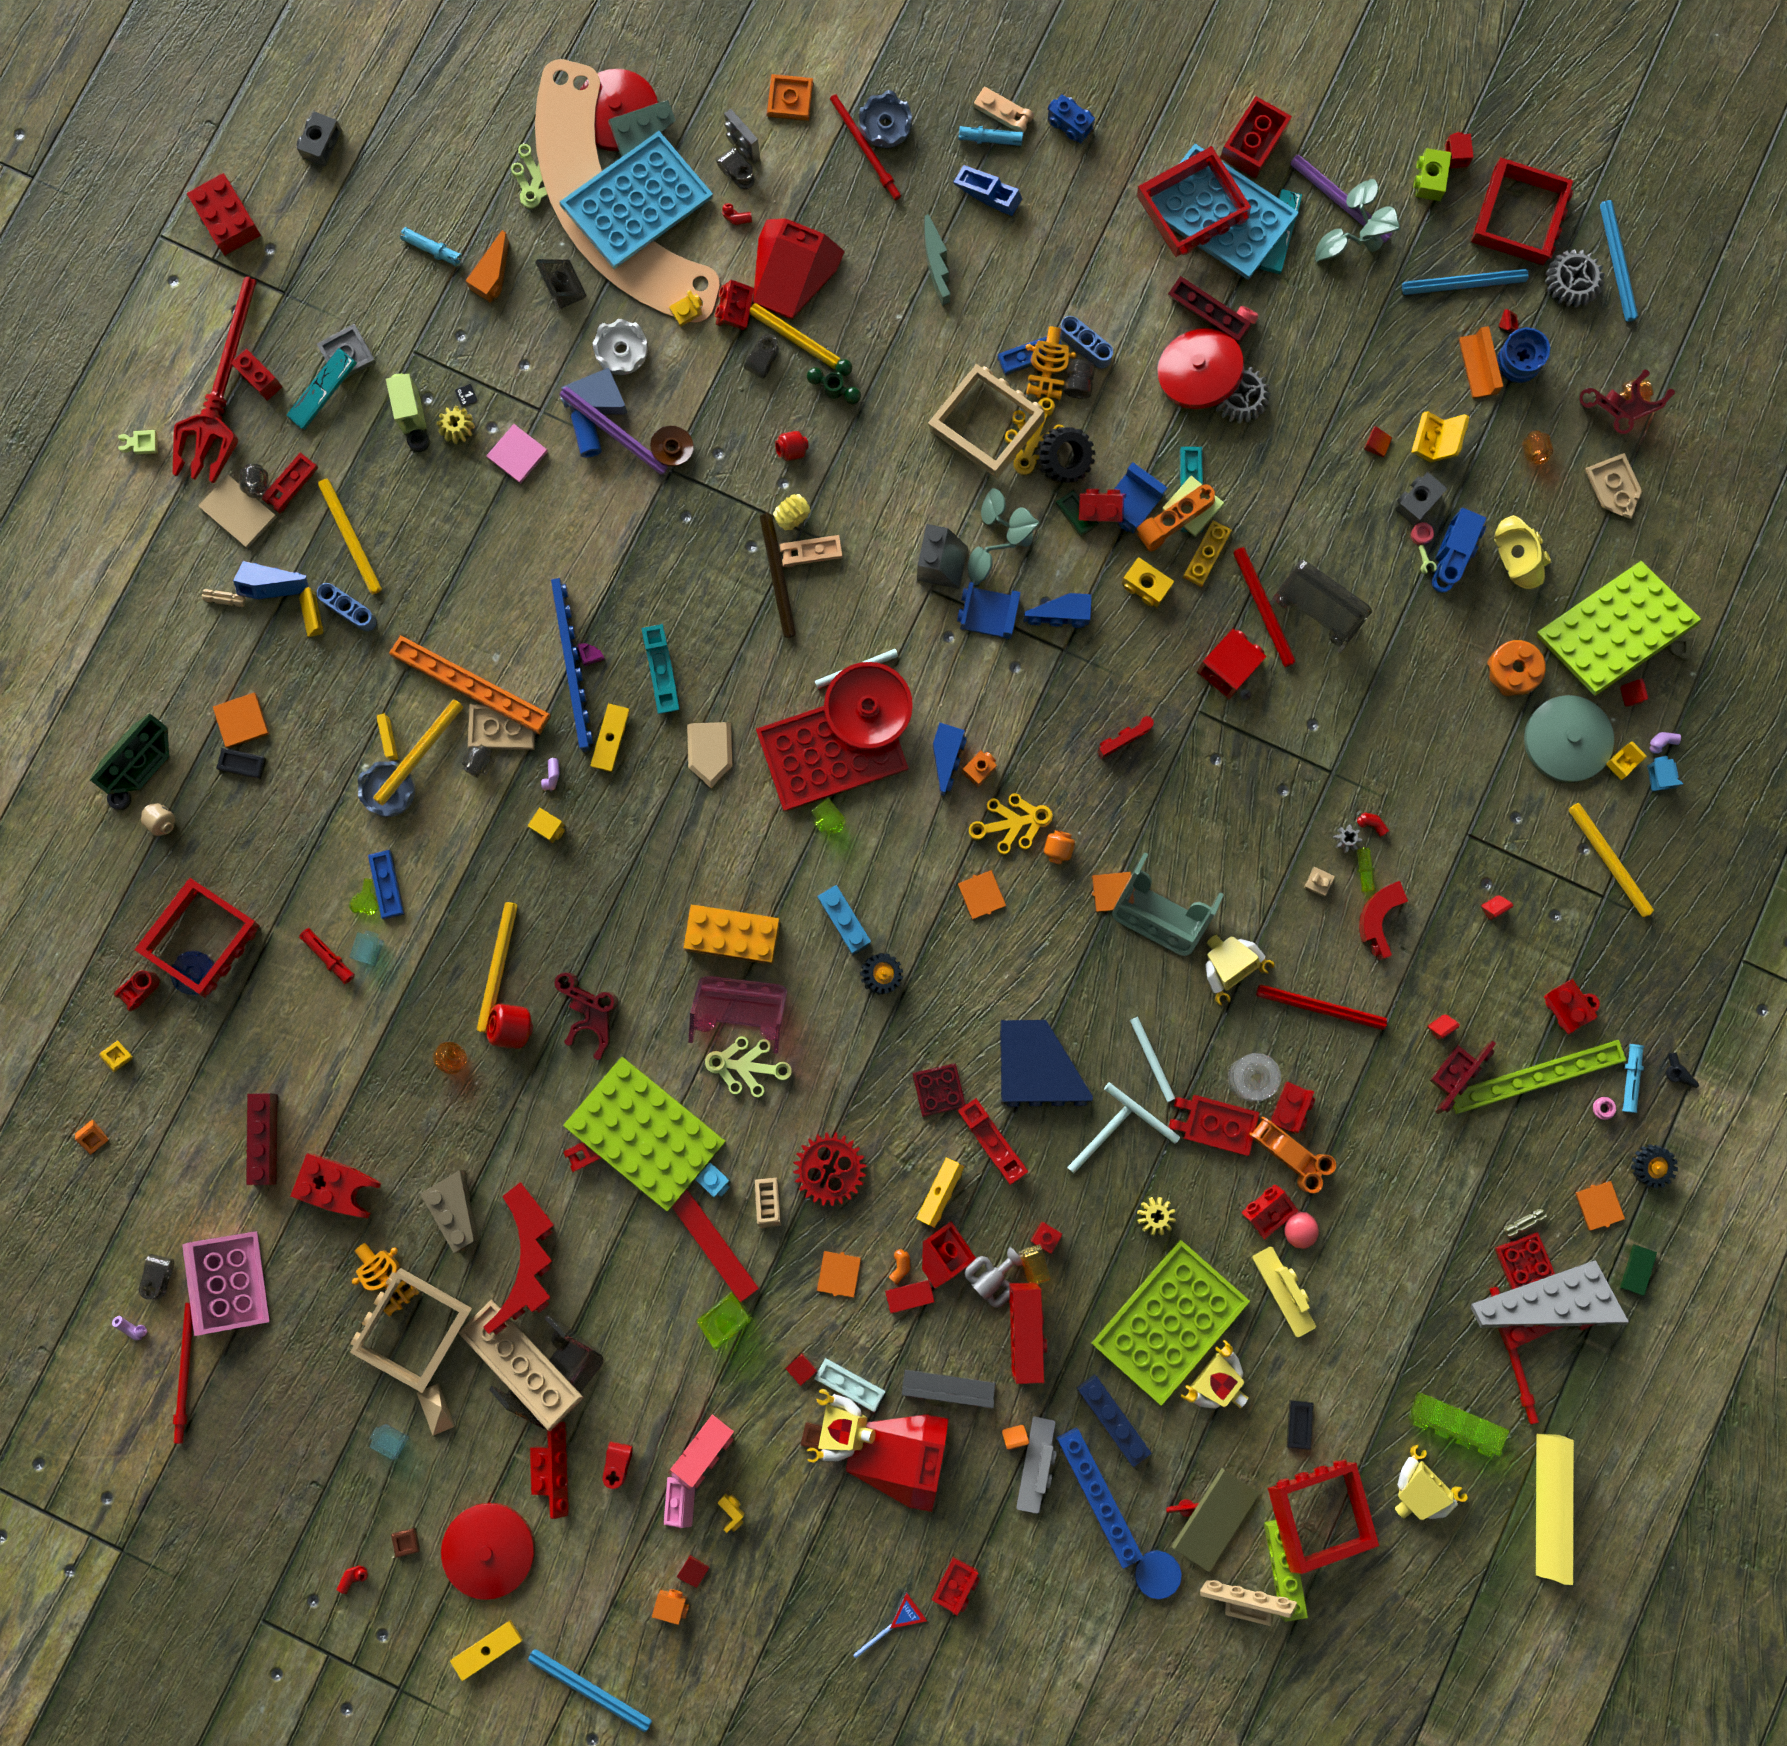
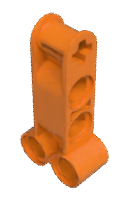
M1207 484L1201 485L1154 519L1151 517L1137 527V535L1149 552L1159 548L1166 538L1209 509L1215 501L1214 489ZM1201 494H1204L1205 496L1209 494V499H1201ZM1188 505L1193 508V511L1186 514L1181 511V508ZM1167 518H1172L1175 523L1172 526H1165L1163 521Z
M1262 1116L1261 1123L1253 1133H1249V1136L1299 1175L1297 1184L1302 1191L1308 1193L1319 1192L1323 1187L1321 1176L1330 1175L1336 1169L1335 1159L1325 1154L1314 1156L1274 1123ZM1322 1159H1326L1327 1168L1322 1171L1319 1163ZM1309 1177L1314 1179L1312 1188L1306 1186V1180Z

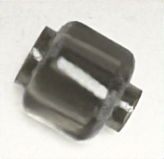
M247 464L240 470L239 488L248 497L258 498L268 490L269 475L261 465Z
M482 744L479 747L470 746L461 760L464 766L463 770L475 778L486 776L495 762L494 758L490 755L492 750Z

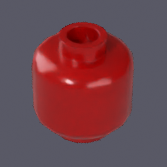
M799 431L782 433L779 435L778 440L775 441L776 453L778 457H782L785 461L803 458L806 449L809 447L807 438L803 437Z

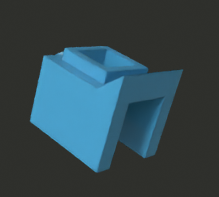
M1668 756L1655 758L1653 763L1647 765L1652 791L1672 789L1683 785L1677 779L1676 762L1674 763L1673 759L1668 760Z

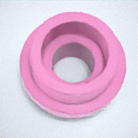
M1601 1097L1594 1102L1593 1112L1599 1119L1607 1120L1615 1115L1616 1105L1610 1098ZM1602 1104L1607 1107L1605 1113L1601 1111Z

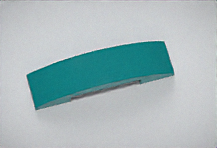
M660 624L641 628L650 667L657 712L661 714L680 710L664 626Z

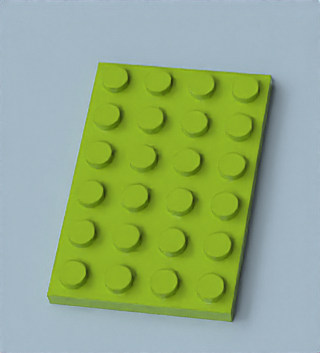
M1640 561L1539 630L1537 637L1596 696L1700 624L1701 618Z
M621 1057L563 1125V1127L586 1144V1146L666 1212L671 1209L726 1142L624 1057Z
M1179 1240L1091 1344L1162 1406L1247 1306L1250 1300L1182 1240Z

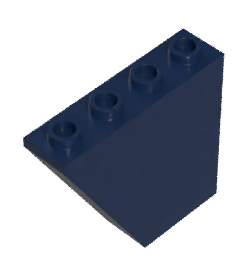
M1046 1020L1000 1021L1001 1102H1006L1007 1107H1018L1020 1102H1029V1106H1042V1102H1051V1106H1065V1102H1074V1106H1087V1102L1093 1101L1092 1094Z

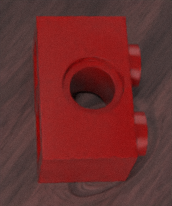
M247 348L231 362L237 372L266 401L282 388L276 377Z

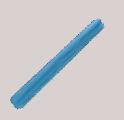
M1611 200L1603 201L1600 204L1623 313L1625 320L1630 322L1638 318L1614 205Z
M1520 269L1407 281L1402 284V293L1407 295L1526 282L1528 270Z
M534 1649L528 1658L530 1663L643 1732H646L650 1727L651 1719L542 1652Z

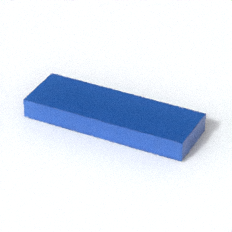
M1046 336V337H1043V338H1041V339H1038V340L1029 342V343H1027V344H1031L1032 346L1035 347V344H1036L1039 340L1046 342V341H1047V336ZM1027 344L997 354L1005 376L1033 366L1031 364L1033 351L1026 350Z
M391 850L369 854L368 858L381 919L405 915Z

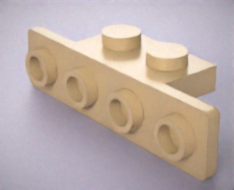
M1207 1580L1200 1590V1596L1226 1602L1225 1615L1268 1626L1272 1625L1274 1614L1291 1618L1297 1607V1602L1285 1597H1275L1261 1591L1254 1592L1243 1589L1240 1586L1221 1584L1215 1580Z

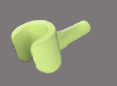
M1420 545L1419 550L1423 561L1421 572L1423 574L1428 573L1427 565H1430L1431 571L1435 572L1437 569L1436 563L1429 561L1424 545Z

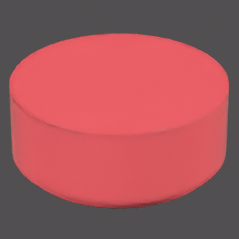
M1240 306L1237 311L1239 315L1252 324H1255L1259 317L1256 312L1244 306Z
M1418 523L1411 531V539L1417 545H1426L1434 537V530L1428 523Z

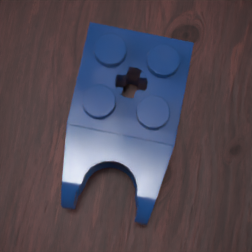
M1461 508L1451 520L1435 558L1439 560L1431 583L1437 592H1448L1462 577L1466 565L1478 550L1479 546L1476 545L1478 539L1482 538L1487 527L1484 525L1486 517ZM1440 577L1442 582L1447 583L1448 586L1445 588L1440 587L1437 584V579Z

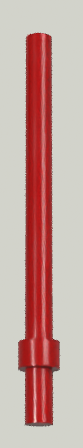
M837 94L832 95L830 101L879 175V181L882 186L888 189L895 201L900 199L902 195L894 185L893 177L885 171Z
M1498 1286L1489 1288L1491 1297L1500 1294ZM1517 1348L1508 1350L1521 1393L1519 1397L1521 1405L1525 1407L1529 1423H1538L1534 1404H1536L1533 1394H1530Z
M185 1303L177 1406L176 1414L173 1415V1424L175 1425L173 1443L177 1444L183 1443L184 1425L187 1424L188 1415L185 1413L193 1328L190 1303Z

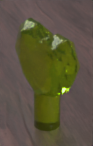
M364 878L362 891L356 893L349 902V908L353 913L364 912L367 915H373L377 912L378 902L371 893L372 879Z

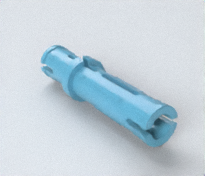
M960 126L958 140L977 141V144L989 142L1021 146L1023 132L983 129V126H979V128Z
M407 227L401 231L405 235H400L402 241H406L434 255L435 259H442L453 264L455 267L461 263V260L458 258L462 259V254L447 248L446 244L437 243Z
M1629 1044L1628 1064H1625L1627 1076L1622 1111L1637 1113L1641 1071H1644V1066H1642L1644 1046Z

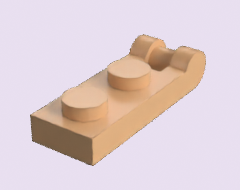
M985 86L973 104V107L1016 132L1024 133L1027 129V123L1031 122L1035 116L1031 110L1016 105ZM1016 116L1021 118L1020 120H1015Z
M839 535L787 542L779 545L780 552L783 553V567L842 558ZM798 550V556L792 557L791 552Z

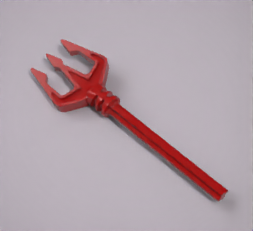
M246 276L243 280L213 388L210 394L205 395V400H207L203 403L205 408L201 410L200 415L196 414L177 422L174 426L172 473L176 477L185 464L181 456L188 435H196L195 457L191 461V478L194 480L197 479L203 469V460L216 438L222 439L223 442L217 461L210 465L209 481L211 483H215L238 444V437L222 422L223 417L221 414L224 413L223 407L227 404L224 394L233 366L231 362L236 356L257 282Z

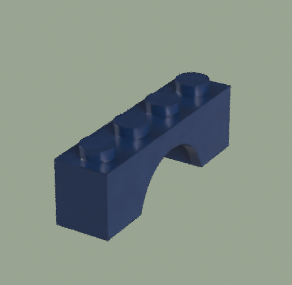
M1095 1374L1076 1387L1133 1467L1152 1454Z

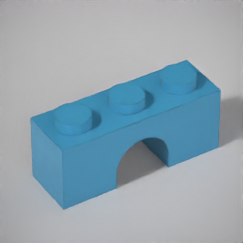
M837 885L817 896L852 956L871 945V940Z

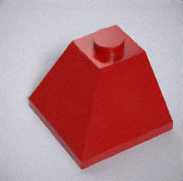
M952 1221L923 1241L922 1270L934 1288L953 1278L976 1259Z

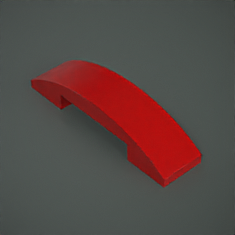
M977 1098L958 1110L971 1132L1010 1185L1028 1173L1026 1167L1006 1142Z

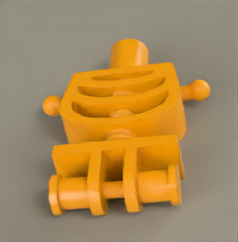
M1050 326L1046 342L1039 340L1035 347L1031 344L1026 345V350L1033 351L1031 364L1037 370L1043 372V377L1028 376V381L1037 382L1038 386L1028 383L1027 395L1034 394L1037 398H1040L1041 394H1045L1046 398H1055L1060 401L1062 389L1055 390L1052 389V386L1062 387L1064 386V381L1051 379V373L1063 371L1068 366L1069 358L1075 359L1077 357L1075 352L1069 353L1068 346L1059 344L1061 328ZM1063 355L1062 358H1055V356ZM1037 359L1040 360V361H1042V362H1044V363H1045L1044 366H1042L1041 364H1039V362L1037 361ZM1063 362V365L1061 367L1053 368V364H1059ZM1043 384L1048 385L1047 390L1042 389Z
M366 1243L360 1245L355 1249V1253L364 1265L356 1270L358 1278H354L352 1284L358 1285L361 1282L367 1290H377L383 1287L387 1290L389 1285L385 1283L390 1276L386 1275V1272L391 1266L394 1273H397L400 1269L398 1261L393 1257L398 1252L397 1248H392L390 1253L383 1250L375 1255ZM385 1260H386V1264H385V1266H384L383 1269H382L381 1265H382V1264L385 1262ZM374 1272L375 1275L370 1278H367L365 1276L366 1274ZM377 1279L381 1282V1284L377 1286H373L369 1283L370 1281H374ZM402 1280L390 1299L391 1303L383 1311L387 1316H392L394 1311L402 1309V1302L410 1303V1299L414 1295L419 1294L418 1290L410 1285V1288L404 1292L402 1288L408 1283ZM398 1293L401 1297L398 1300L394 1296V1294Z

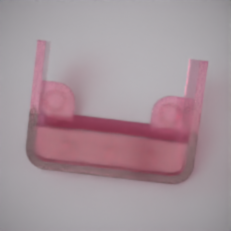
M713 976L702 977L698 982L690 1011L688 1043H693L696 1030L708 1032L715 1028L717 1022L760 1027L761 1036L767 1040H775L774 1053L778 1054L784 1024L787 989L778 984Z

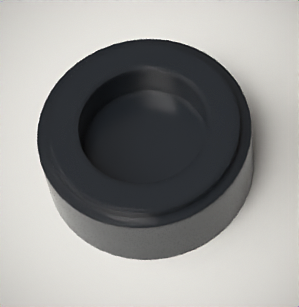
M415 429L408 434L407 443L413 451L423 452L429 447L430 439L425 431Z
M129 792L108 794L107 802L110 807L116 810H124L131 803V795Z

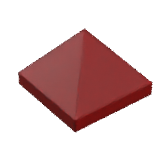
M1505 309L1498 327L1510 333L1519 329L1517 314L1509 309Z

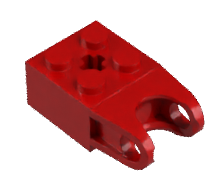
M306 1153L290 1197L332 1212L369 1218L371 1213L367 1212L357 1203V1192L365 1186L380 1188L382 1183L356 1168L316 1154ZM321 1179H323V1181L326 1182L325 1186H321Z

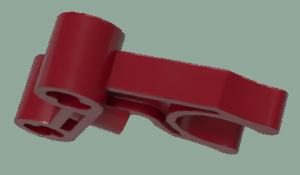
M1644 369L1640 376L1631 384L1630 392L1632 397L1630 400H1626L1613 389L1605 397L1594 388L1584 389L1580 393L1579 400L1584 407L1590 408L1596 404L1600 405L1615 417L1614 429L1620 434H1626L1633 429L1634 420L1664 408L1668 400L1675 395V391L1671 388L1668 389L1665 396L1656 402L1644 400L1639 391L1640 384L1650 375V372ZM1594 392L1596 395L1595 401L1593 403L1590 401L1585 403L1583 395ZM1621 418L1629 419L1628 425L1630 426L1626 430L1618 428L1620 426L1618 421Z
M569 972L560 973L554 981L556 989L572 997L569 1007L586 1016L585 1020L578 1021L571 1026L564 1043L568 1046L573 1045L579 1031L583 1029L593 1030L598 1035L600 1042L599 1048L593 1054V1057L596 1060H600L610 1044L609 1011H613L617 1007L618 998L612 992H601L597 996L578 987L576 975ZM566 976L569 977L568 982L571 983L567 989L564 988L565 983L562 982ZM609 997L611 1004L604 1007L602 999Z

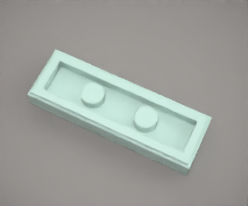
M827 1358L824 1359L814 1378L873 1412L876 1411L885 1393V1390Z

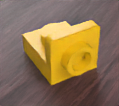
M691 290L686 292V297L669 306V310L680 327L702 315V301L697 294L693 295Z

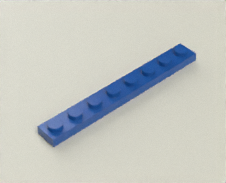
M560 578L551 579L579 748L582 752L591 751L590 744H594L592 732L587 729V723H590L588 710H584L583 702H586L585 690L580 688L579 681L583 680L581 668H577L576 660H579L578 649L573 647L572 639H576L574 627L569 624L572 612L570 605H566L565 598L569 597L566 584H562Z

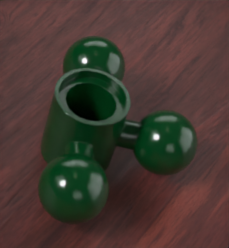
M839 360L836 364L837 373H829L826 377H824L822 370L817 367L808 370V382L813 385L823 384L825 394L829 398L837 399L844 395L846 402L849 404H856L861 399V392L858 388H845L843 386V376L850 375L853 369L852 363L849 360ZM831 383H837L839 384V387L832 389L829 387V385Z

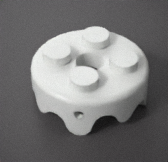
M617 319L612 324L602 323L597 329L593 349L596 359L603 369L609 368L612 374L626 375L635 372L642 366L647 357L648 345L645 335L637 323ZM623 344L627 346V350L624 353H617L615 351L618 345Z

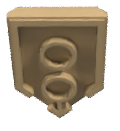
M1625 453L1585 468L1584 470L1602 508L1632 519L1642 490Z
M731 723L688 724V768L712 789L717 781L732 768Z

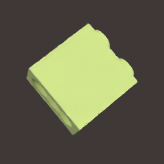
M394 374L391 378H387L386 383L394 420L403 434H408L415 429H427L419 390L410 374Z

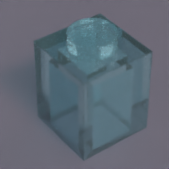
M367 930L365 934L357 932L349 958L376 966L384 941L378 938L379 934Z
M384 1424L380 1428L376 1427L370 1437L372 1443L369 1447L395 1460L401 1454L409 1436Z

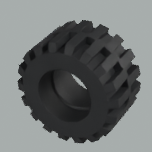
M1059 427L1050 430L1049 434H1044L1042 436L1044 441H1039L1037 445L1040 447V450H1036V455H1039V459L1036 462L1042 466L1039 468L1041 473H1046L1045 477L1052 479V481L1067 483L1076 482L1078 479L1086 477L1085 472L1089 473L1092 469L1089 467L1090 464L1095 462V459H1092V455H1096L1095 450L1091 449L1094 446L1093 441H1088L1089 436L1082 434V430L1073 427ZM1064 442L1069 443L1073 449V460L1066 468L1060 465L1057 457L1058 450Z

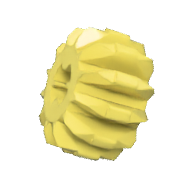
M454 406L453 411H450L446 407L447 414L440 413L439 416L442 420L437 421V425L440 427V435L444 436L448 442L452 439L455 444L458 443L460 438L465 442V436H472L470 430L475 428L474 423L471 422L473 420L472 415L467 414L465 408L459 411L458 406Z
M794 494L781 502L776 507L773 515L780 527L784 530H792L808 518L811 509L804 497L802 498L800 494Z
M1152 1197L1149 1198L1150 1206L1142 1202L1141 1206L1146 1210L1137 1211V1214L1144 1215V1218L1138 1219L1137 1222L1139 1224L1146 1222L1142 1230L1147 1231L1151 1227L1150 1235L1153 1236L1156 1233V1229H1158L1160 1235H1164L1163 1226L1170 1231L1172 1228L1167 1222L1176 1221L1175 1218H1169V1214H1174L1175 1209L1167 1211L1171 1203L1167 1201L1162 1206L1163 1200L1161 1197H1158L1156 1205ZM1158 1210L1160 1211L1158 1214L1162 1215L1161 1220L1158 1219L1155 1223L1153 1222L1154 1218H1151V1214L1156 1213Z

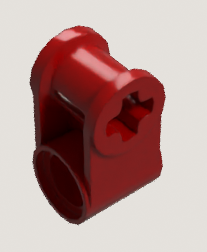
M138 971L115 991L114 996L120 998L127 1005V1010L132 1012L158 988L160 983L159 977L154 972ZM145 976H148L149 983L144 987L143 979Z
M609 1442L602 1481L607 1488L615 1489L625 1482L633 1446ZM616 1472L619 1480L612 1483L613 1479L609 1478V1475Z

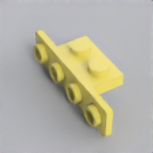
M1268 1247L1253 1255V1261L1294 1335L1300 1337L1315 1329L1316 1325L1307 1310L1310 1308L1307 1304L1310 1300L1303 1289L1300 1290L1297 1286L1298 1278L1295 1272L1282 1265L1273 1247Z

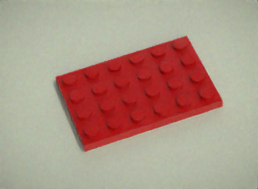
M824 706L756 728L784 812L909 770L899 739L886 747L875 750L853 748L843 743L831 731L826 720Z

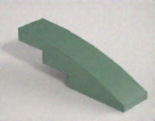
M927 214L924 219L927 263L934 288L943 306L950 303V292L945 284L948 281L949 271L943 262L947 259V249L929 214Z

